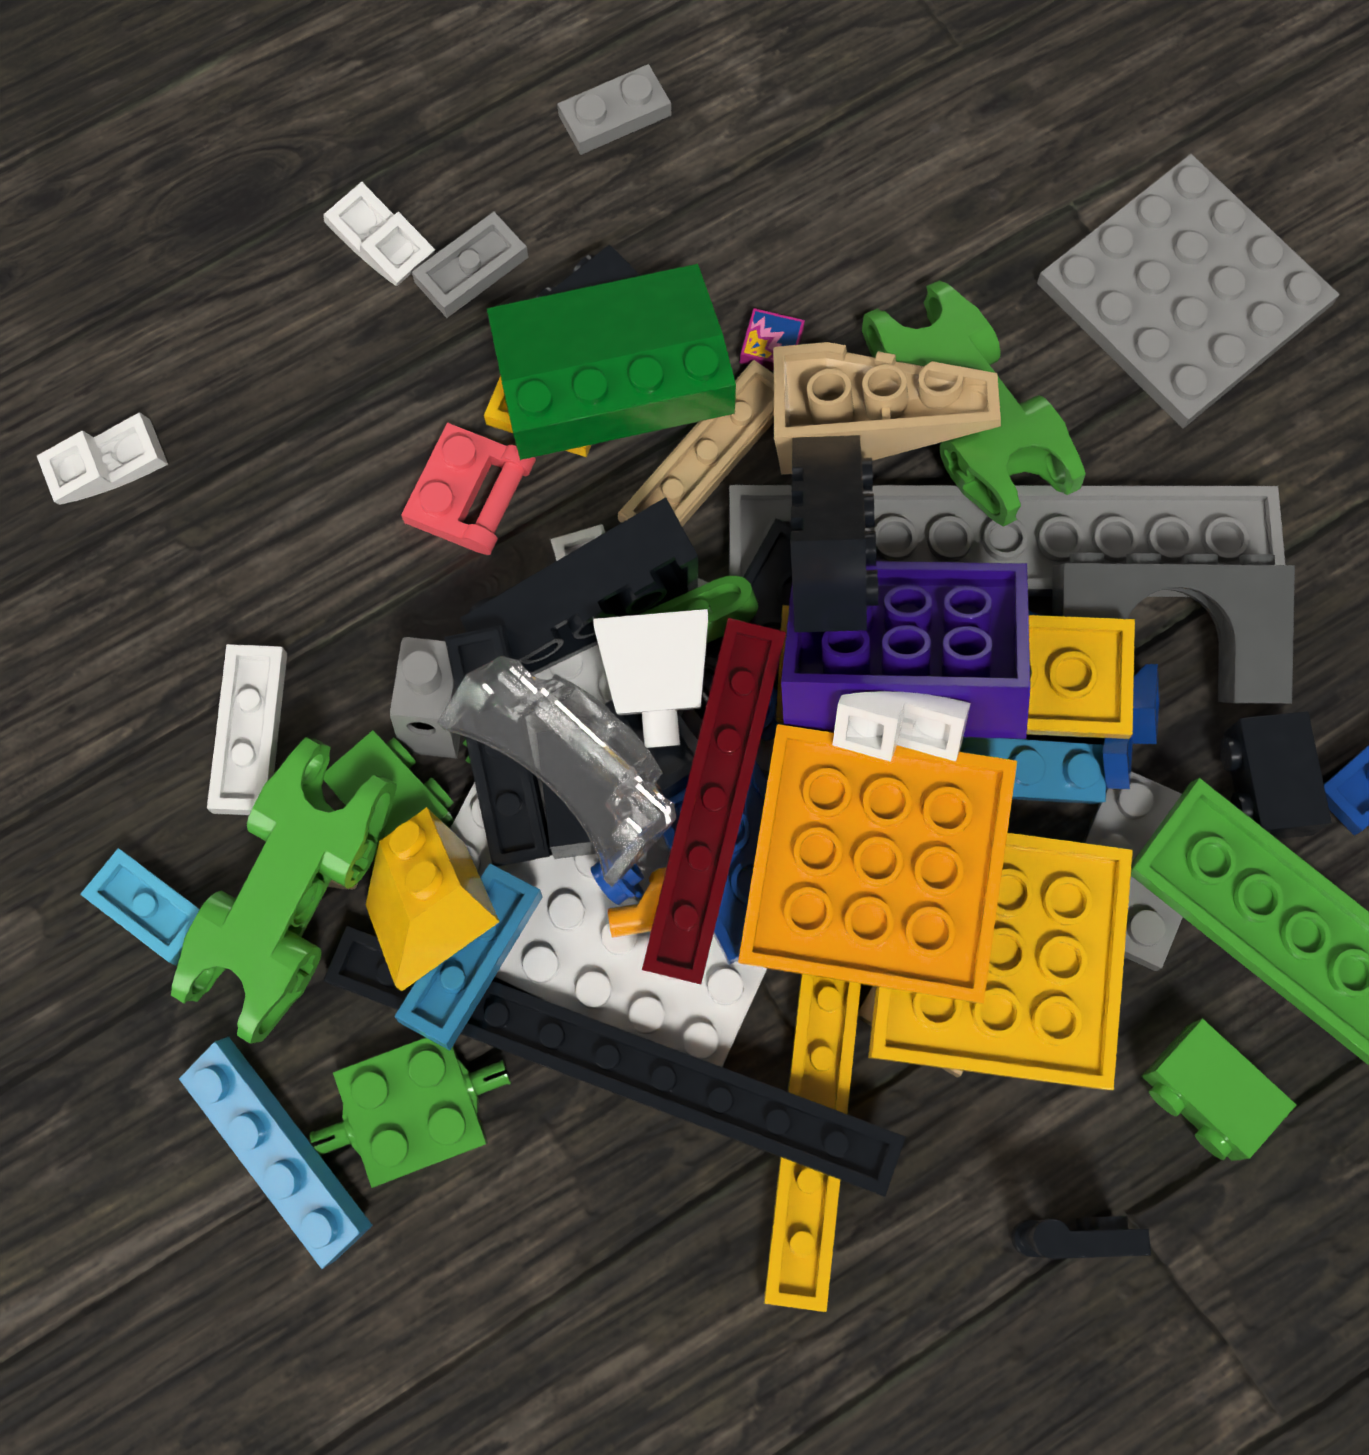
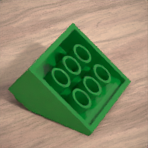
M698 264L487 308L502 385L520 460L735 414L736 383L724 336Z

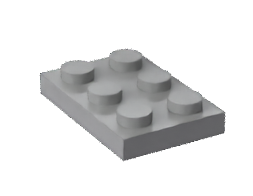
M1131 771L1130 789L1106 788V802L1098 804L1082 843L1133 850V862L1182 794ZM1132 876L1130 877L1124 957L1151 970L1158 971L1164 965L1183 917Z

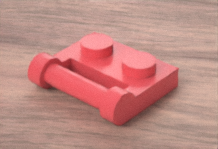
M447 423L401 514L405 524L475 552L490 555L498 540L495 532L522 476L530 474L536 458L520 460L516 445L506 446ZM491 465L502 468L476 523L469 525L463 523Z

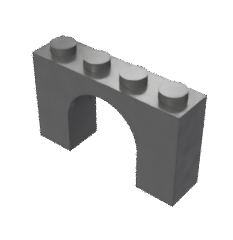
M1071 553L1069 563L1053 566L1052 616L1127 619L1137 604L1149 595L1160 590L1180 592L1200 603L1209 613L1215 624L1219 641L1218 702L1292 704L1295 565H1275V555L1270 554L1239 555V565H1218V554L1183 555V564H1161V554L1133 553L1126 554V564H1104V553Z

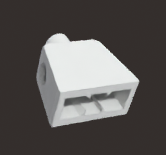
M708 610L593 619L594 630L616 713L618 715L642 713L645 748L680 745L677 710L701 708L708 633Z

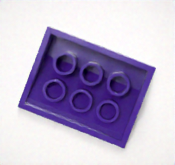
M876 561V566H866V570H878V606H867L866 631L795 632L793 585L791 586L781 679L784 725L834 733L838 702L841 695L877 691L910 692L947 697L971 703L964 737L1026 739L1030 699L1027 563Z

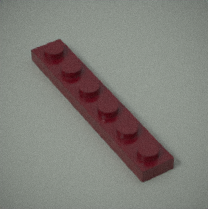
M732 618L727 620L642 966L644 971L702 984L786 636L784 631Z

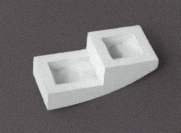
M360 182L324 213V222L367 264L395 286L402 283L412 274L414 269L435 254V249L399 211L394 215L363 182Z
M140 412L96 437L80 431L37 455L53 501L59 505L113 490L168 465L151 420Z
M877 691L841 695L838 702L832 745L889 762L892 760L897 745L956 762L962 746L971 703L947 697L911 692Z

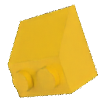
M426 807L379 841L365 905L393 982L399 990L403 991L500 921L466 844L429 808Z

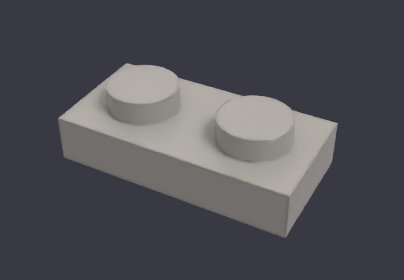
M649 64L557 103L558 115L580 155L671 116V102Z
M493 211L412 271L415 284L448 318L529 258L527 246Z

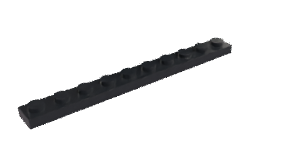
M346 926L323 980L330 985L395 1010H399L415 984L414 982L403 991L399 990L393 982L378 938ZM495 981L491 982L460 1034L882 1197H886L906 1136Z

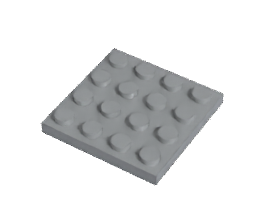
M1192 154L1188 155L1043 270L1037 281V284L1182 428H1185L1330 308L1340 295Z

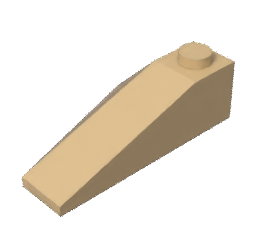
M830 342L773 347L774 440L781 475L792 474L793 438L860 435L861 458H872L873 461L1001 426L997 373L933 361L925 366L897 362L895 354L879 351L876 357L848 353L846 345Z

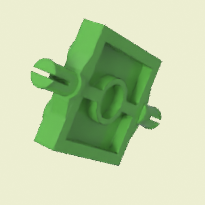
M423 1038L335 1071L333 1075L343 1102V1121L315 1132H310L311 1143L335 1135V1139L313 1147L320 1156L351 1144L362 1158L371 1188L488 1143L478 1115V1095L506 1084H511L508 1073L488 1081L485 1080L486 1077L505 1071L507 1068L502 1059L500 1062L470 1072L458 1058L454 1045L449 1051L428 1038Z

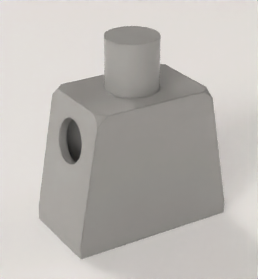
M404 637L401 642L390 718L397 741L411 754L457 758L462 719L445 641ZM418 722L426 723L435 729H418L417 724Z

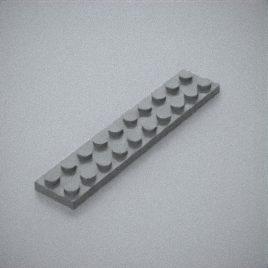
M729 485V576H744L776 518L791 525L792 485ZM873 485V492H863V494L874 493L875 526L874 528L865 529L866 531H876V561L1027 563L1028 597H1052L1053 566L1069 563L1071 553H1104V564H1126V554L1133 553L1161 554V564H1183V555L1218 554V565H1239V555L1270 554L1275 555V565H1286L1278 486H1081V489L1069 495L1056 491L1052 486H1015L1018 491L1021 507L1016 514L1017 520L1004 527L994 522L976 504L965 497L957 486ZM1160 590L1148 597L1189 596L1176 591Z

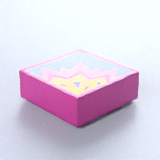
M753 308L740 354V363L749 365L755 360L766 369L774 371L773 347L800 345L805 320Z

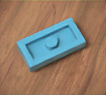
M119 848L80 894L175 966L178 964L181 956L184 938L200 910Z

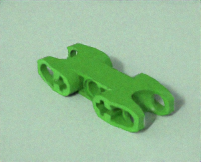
M939 280L926 286L927 296L923 303L931 323L929 327L920 329L904 327L886 311L879 309L864 314L862 333L872 357H876L879 351L895 354L897 362L925 366L933 361L995 373L990 365L998 362L1001 351L995 331L975 305L966 300L952 286ZM998 377L1001 426L941 442L940 454L945 469L962 494L976 504L994 522L1004 527L1017 520L1016 514L1021 507L1018 491L1010 478L1011 475L1022 472L1039 475L1056 491L1069 495L1081 489L1086 473L1065 422L1047 399L1038 395L1019 404Z
M308 737L301 741L277 772L265 783L249 814L247 830L266 841L237 899L221 890L211 895L202 905L184 938L181 956L172 983L171 996L184 1004L187 1001L198 1002L205 993L209 992L217 978L226 969L232 970L242 981L245 992L243 1009L237 1023V1036L250 1044L264 1041L289 1008L304 993L320 961L321 948L302 938V935L331 879L349 889L354 887L367 872L377 853L379 841L384 838L386 824L397 788L396 783L384 776L372 775L367 782L361 785L355 796L343 809L335 811L325 801L322 791L324 774L330 761L329 753L331 747L317 739Z

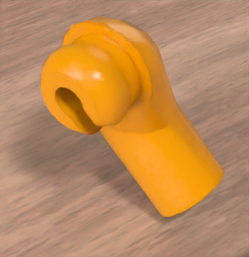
M667 867L658 868L650 874L648 878L650 884L638 904L608 908L612 938L651 932Z

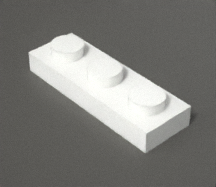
M226 645L207 809L213 814L249 815L263 786L274 775L287 652L283 647Z

